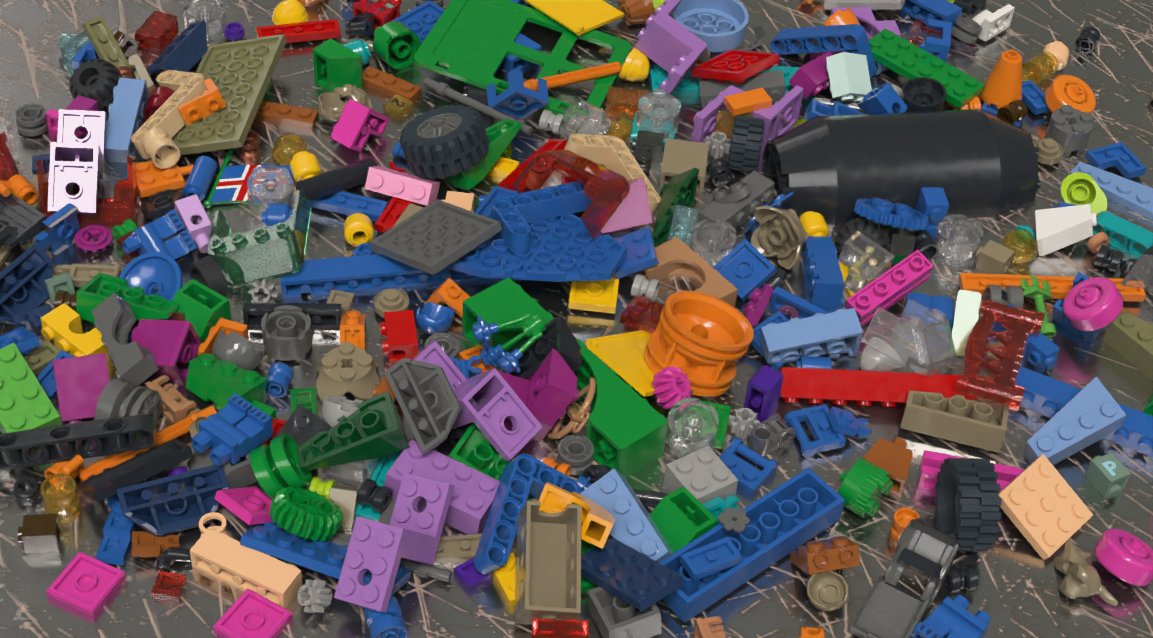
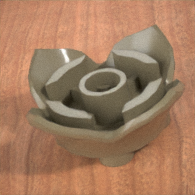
M771 206L756 207L754 216L760 226L754 230L750 244L764 257L777 256L780 266L790 270L799 258L801 247L808 240V235L793 209L779 210Z
M343 342L339 347L329 351L316 366V371L319 372L316 390L321 403L325 396H344L347 392L361 400L372 398L374 387L380 385L376 372L379 368L378 362L365 350L354 346L350 342Z

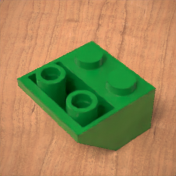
M331 38L313 49L315 84L329 92H334L335 88H341L345 84H353L357 88L363 89L362 55Z
M194 279L180 288L172 299V302L178 304V310L169 318L174 317V320L191 322L202 343L206 341L211 327L215 326L220 318L231 320L229 299Z
M684 486L665 496L650 514L674 553L716 527L718 521Z

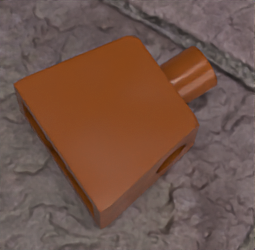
M895 437L892 442L879 439L863 458L889 472L891 475L890 480L894 482L890 493L902 497L913 451L907 449L908 444L901 437Z

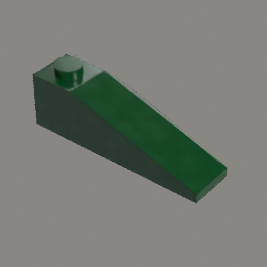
M693 168L673 176L667 184L665 183L660 191L661 200L653 231L655 248L664 243L695 203L699 169Z
M389 391L363 401L357 405L358 410L347 418L344 415L337 420L338 424L330 430H322L296 448L300 469L307 471L382 458L408 448L409 444L406 433Z

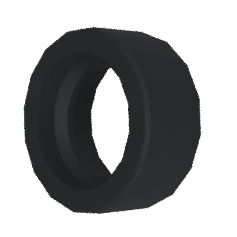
M206 256L190 263L189 272L191 280L194 279L220 295L227 297L228 287L226 279L218 263L212 257Z

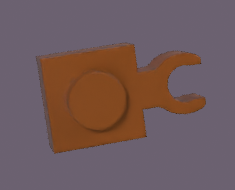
M132 531V557H158L160 552H164L169 547L180 548L178 535L156 537L149 532Z

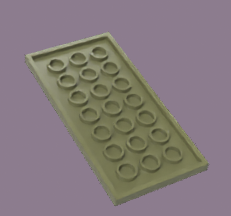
M284 34L208 46L207 52L204 54L196 73L203 74L205 80L212 79L226 107L190 125L185 124L172 137V140L180 150V155L243 147L287 42Z

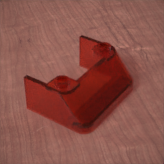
M569 150L536 154L513 183L518 194L541 189L553 171L585 185L584 193L588 199L592 200V203L580 218L590 236L595 239L629 193L630 185L627 179Z
M127 156L128 179H122L115 184L114 198H97L96 214H77L79 228L89 225L120 226L127 219L135 220L137 207L135 156ZM47 159L36 160L40 212L48 218L54 213H48L47 211L49 188Z

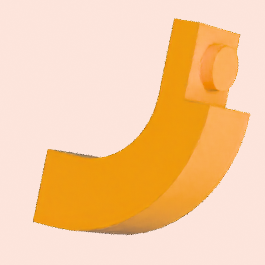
M547 482L538 502H541L539 510L546 513L562 512L567 504L581 505V539L603 549L615 523L613 515L599 504L574 491L571 493Z

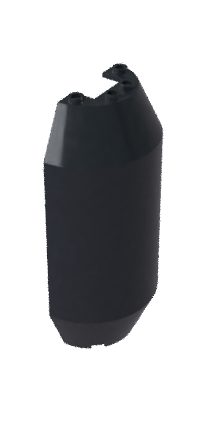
M979 109L815 116L768 141L763 153L767 170L776 169L779 179L777 197L781 194L786 196L794 192L781 209H793L797 217L808 211L817 212L824 217L827 224L844 225L852 219L862 218L860 214H856L854 211L856 201L859 198H879L891 201L894 204L895 202L905 204L915 209L921 187H943L949 203L945 219L997 217L1035 200L1036 192L1040 190L1041 186L1040 179L1038 178L1037 163L1039 151L1037 147H1034L1031 134L1018 126Z

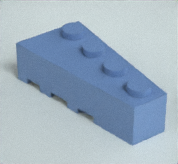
M119 78L118 85L114 86L113 104H109V119L105 124V161L132 163L137 149L131 141V137L143 125L142 123L146 122L144 111L150 97L146 80Z
M842 308L832 313H817L811 317L793 318L788 322L778 324L769 323L761 327L759 340L767 364L797 361L800 356L819 357L820 355L828 354L830 358H839L840 353H848L849 357L858 355L863 330L855 308Z
M1096 376L1026 442L1023 455L1031 464L1037 457L1044 454L1050 463L1055 465L1121 429L1126 414Z
M615 468L580 493L613 515L615 523L610 535L616 540L658 563L674 553L626 478Z

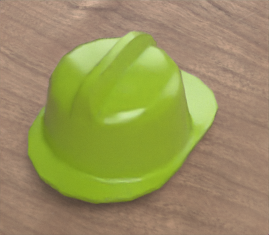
M1074 172L1063 180L1061 195L1066 203L1075 205L1090 204L1091 213H1096V215L1101 211H1106L1107 198L1091 176L1083 172Z

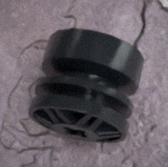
M919 77L908 80L903 85L901 99L907 105L905 112L944 111L947 92L939 81L932 78Z

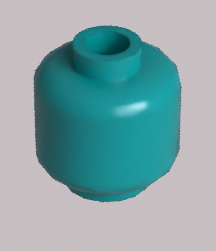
M355 39L343 44L345 47L362 55V66L369 63V57H372L366 41L362 42L361 39Z

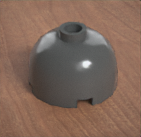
M224 329L219 332L212 345V355L215 358L224 362L235 363L237 367L245 370H254L264 356L261 350L259 353L254 350L256 345L233 331L227 335Z

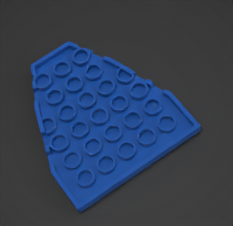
M494 186L474 213L492 219L493 200L521 192ZM573 214L528 223L531 228L530 250L527 253H513L497 233L491 239L484 241L476 249L469 251L460 257L458 261L449 264L445 268L481 278L506 279L509 277L510 279L553 282L611 280L627 255V246L615 241L608 234L600 235L597 233V227Z

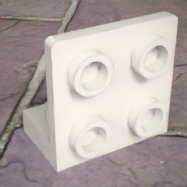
M1008 4L994 13L987 9L978 13L972 20L976 21L983 29L980 34L975 35L986 42L1009 28L1015 7Z

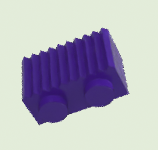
M763 365L748 381L746 398L744 399L745 405L743 406L757 413L756 420L760 421V423L767 420L777 410L783 381V374L766 365Z

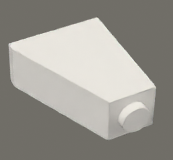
M1090 204L1035 210L1039 256L1047 255L1093 236L1092 226H1097L1096 213H1091Z

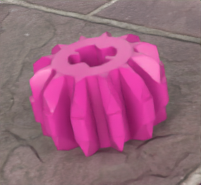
M674 366L666 367L653 376L654 382L651 385L654 388V392L652 394L656 395L657 403H661L663 409L677 410L691 401L690 395L693 393L690 388L691 382L688 381V375L683 374L681 368H675Z

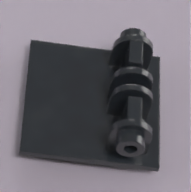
M299 404L276 437L286 433L301 446L322 430L328 431L332 427Z

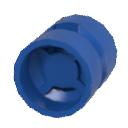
M390 597L386 612H380L367 607L363 608L371 638L408 637V630L402 618V611L396 597Z

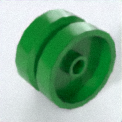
M286 433L271 440L270 446L263 444L250 451L249 458L254 475L262 489L271 499L281 488L291 486L303 489L310 485L312 481L311 470L302 471L300 469L296 451L299 445Z

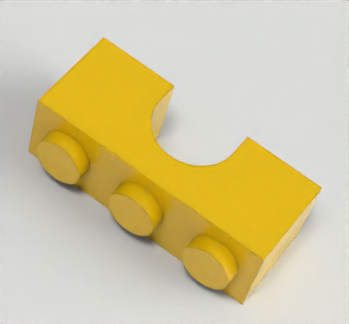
M65 303L40 318L43 337L56 344L60 351L63 350L74 357L106 353L107 361L110 360L108 348L101 341V332L94 328L87 333L81 334L83 330L80 315Z

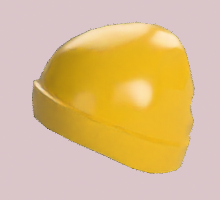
M284 0L275 7L272 21L274 25L309 22V16L304 5L299 1Z
M634 47L628 54L617 78L630 82L644 81L648 77L650 70L649 58Z

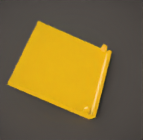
M523 0L578 36L624 17L623 12L603 0Z
M653 329L586 339L587 348L643 397H656V395L652 394L654 388L651 385L654 382L653 376L655 374L648 367L644 358V350L651 334L654 332Z

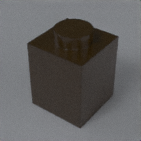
M57 513L24 515L23 526L18 527V542L23 543L25 553L59 552L61 528Z

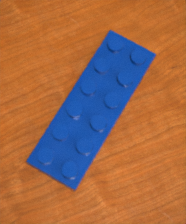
M273 521L258 524L242 534L240 542L242 546L337 579L340 577L348 545H337L329 542L330 540L327 539L326 541H312L311 539L304 540L300 536L295 537L292 533H286L284 528H279L277 523ZM401 563L399 564L391 596L404 586L411 577L412 570L404 568V565ZM370 570L363 576L365 585H368L372 580Z

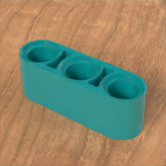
M1101 211L1096 215L1097 226H1092L1093 236L1099 232H1105L1110 238L1109 246L1138 259L1141 258L1148 248L1153 246V233L1106 211Z

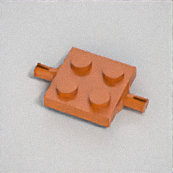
M152 161L140 162L136 165L128 166L131 179L118 182L119 190L121 192L134 188L143 198L163 190L183 188L185 186L183 176L190 174L194 165L180 167L175 164L170 168L160 169Z

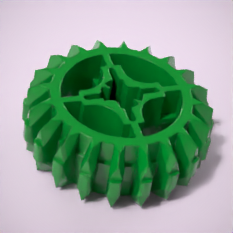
M291 486L277 491L272 499L269 513L272 521L277 523L279 528H284L286 533H292L295 537L300 536L304 540L311 539L312 541L332 539L337 531H339L343 518V512L340 510V507L334 504L333 500L327 499L325 495H320L317 491H310L308 488L301 489L300 487L293 488Z

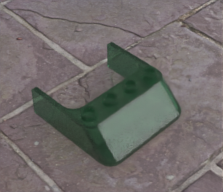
M301 189L296 190L291 217L285 222L276 225L261 227L230 236L231 227L221 210L215 211L207 251L208 256L212 257L221 268L228 290L251 285L255 280L262 282L265 277H268V280L292 275L302 268L311 206Z

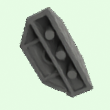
M408 358L401 359L387 369L384 374L422 453L426 454L446 440L462 406L442 367Z

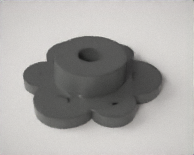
M726 508L725 512L721 513L718 517V521L724 525L725 530H734L737 533L743 532L746 525L750 522V519L746 517L745 510L742 508Z

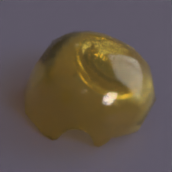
M626 112L621 113L620 120L618 122L612 121L611 128L604 131L602 135L616 136L623 141L628 139L633 131V124Z
M282 135L274 143L272 157L277 163L289 165L295 154L307 151V145L302 138L296 135Z
M1016 230L1004 236L1002 245L1015 251L1012 263L1025 264L1037 256V240L1032 238L1029 231Z

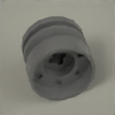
M114 378L108 382L98 399L95 420L149 415L154 418L157 424L161 412V395L156 390L147 389L143 386L136 387L134 383Z

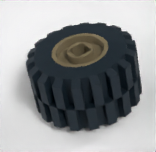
M736 116L727 164L729 169L744 172L757 171L765 126L764 119Z

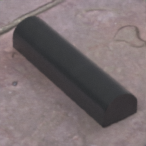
M367 158L300 180L296 184V193L309 201L366 183L369 167L378 165L373 159Z
M243 304L244 324L248 325V328H261L262 318L267 312L269 315L278 306L292 305L301 308L304 314L310 316L311 329H340L342 304Z

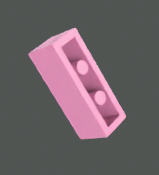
M382 166L369 167L365 189L426 206L437 200L440 182L426 178L423 179L419 176Z

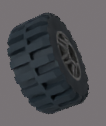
M448 105V107L441 106L435 110H428L425 114L415 117V120L407 123V127L403 128L400 136V145L411 172L420 178L425 179L427 177L429 180H435L436 178L445 179L448 176L453 177L458 175V173L470 170L472 166L475 167L479 164L480 160L484 159L488 152L489 140L479 112L465 105Z

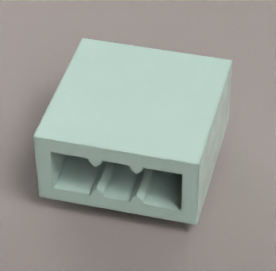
M841 52L826 57V69L829 74L832 98L841 99V102L853 101V103H859L872 90L866 55Z

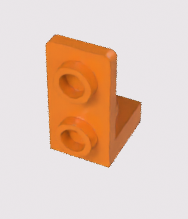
M211 78L203 81L206 90L203 91L204 94L178 107L186 125H190L226 107L218 88Z
M448 278L432 293L424 304L427 302L439 305L446 303L450 308L455 309V312L462 318L463 301L470 298V296L453 280Z
M347 311L346 314H342L340 344L350 342L354 346L365 350L366 314H361L360 311Z
M220 318L217 324L211 327L206 341L200 344L198 356L202 353L212 354V345L222 329L225 330L227 335L233 331L249 340L248 325Z

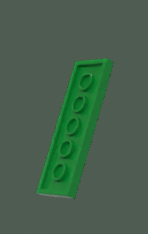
M884 29L869 39L875 61L908 80L926 77L939 81L947 92L945 101L959 109L984 91V83L951 66L942 59L933 56L926 50L917 47L908 40L899 37L892 31Z

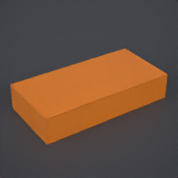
M762 87L724 96L723 103L730 113L736 116L772 107L773 100Z

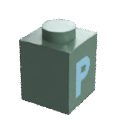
M1111 452L1104 456L1099 455L1093 458L1089 463L1085 477L1105 498L1123 491L1131 473Z

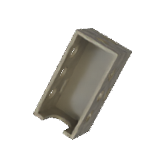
M527 501L517 517L515 624L570 627L581 612V505L567 504L562 512L544 513L538 511L541 502Z

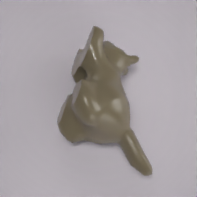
M1067 541L1063 555L1061 557L1056 556L1054 560L1055 568L1065 575L1060 585L1062 594L1069 599L1087 598L1096 594L1106 603L1117 606L1118 601L1101 585V579L1097 570L1086 561L1091 556V553L1077 550L1072 541Z

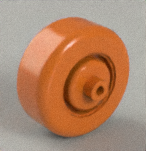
M1072 75L1058 76L1045 91V102L1052 113L1060 109L1062 105H1070L1074 109L1090 114L1096 107V98L1091 88L1084 81Z

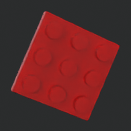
M730 49L691 68L692 77H700L701 80L717 79L718 82L728 80L739 84L745 82V79L748 77L759 75V72L762 70L771 69L772 65L780 62L779 54Z

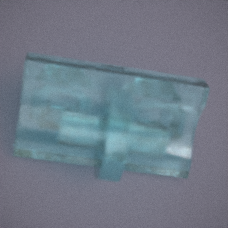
M85 31L77 36L63 33L59 36L60 44H58V47L62 53L59 62L62 65H65L67 62L72 64L71 61L77 52L90 42Z
M675 204L667 241L678 237L690 247L698 209Z

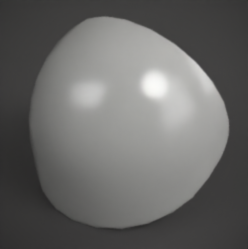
M879 337L870 339L863 349L860 358L861 370L895 372L903 366V360L896 349Z

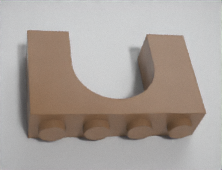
M678 237L656 247L659 264L633 273L635 277L637 274L645 276L648 281L651 279L662 281L673 276L687 277L696 281L701 286L695 292L714 296L733 307L736 303L738 289Z

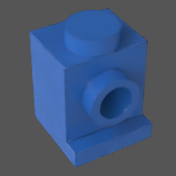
M1038 331L1022 341L1018 358L1020 360L1025 358L1040 372H1043L1046 369H1052L1057 364L1060 348Z

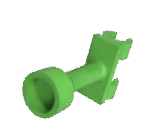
M1030 275L1032 284L1028 287V280L1022 278L1021 286L1025 289L1023 291L1024 296L1033 299L1035 302L1040 324L1036 327V333L1040 331L1047 338L1054 337L1056 335L1055 325L1049 323L1044 300L1052 298L1050 284L1042 280L1044 288L1040 289L1039 280Z

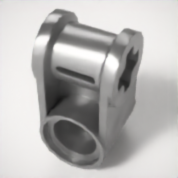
M774 414L767 420L753 426L748 447L765 457L771 452L788 445L794 439L796 430L782 422L779 414Z

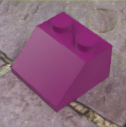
M552 349L530 379L526 407L539 422L551 427L557 419L563 418L567 406L575 402L579 390L576 389V375L557 350Z

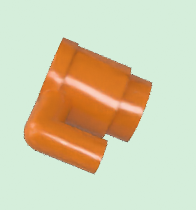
M14 175L8 181L0 180V193L4 197L12 193L29 205H33L37 201L38 193L36 188L23 175Z
M76 455L70 461L54 463L44 471V476L52 487L60 491L64 490L69 483L79 476V470L84 468V459L80 455Z

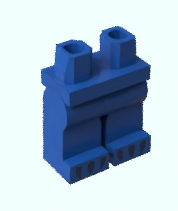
M175 209L159 219L134 230L130 237L121 244L128 255L135 251L139 255L149 252H161L167 254L176 262L192 255L197 249L188 231L182 232L185 226Z
M235 393L228 399V405L218 413L210 415L206 420L204 419L199 423V433L192 438V447L198 453H203L208 448L212 449L209 452L210 459L217 466H221L227 461L235 465L240 461V457L247 455L273 435L272 417L255 406L252 408L251 403Z
M960 594L952 600L946 597L942 604L924 622H920L914 628L911 638H984L991 616L983 610H978L975 615L967 611L970 603Z

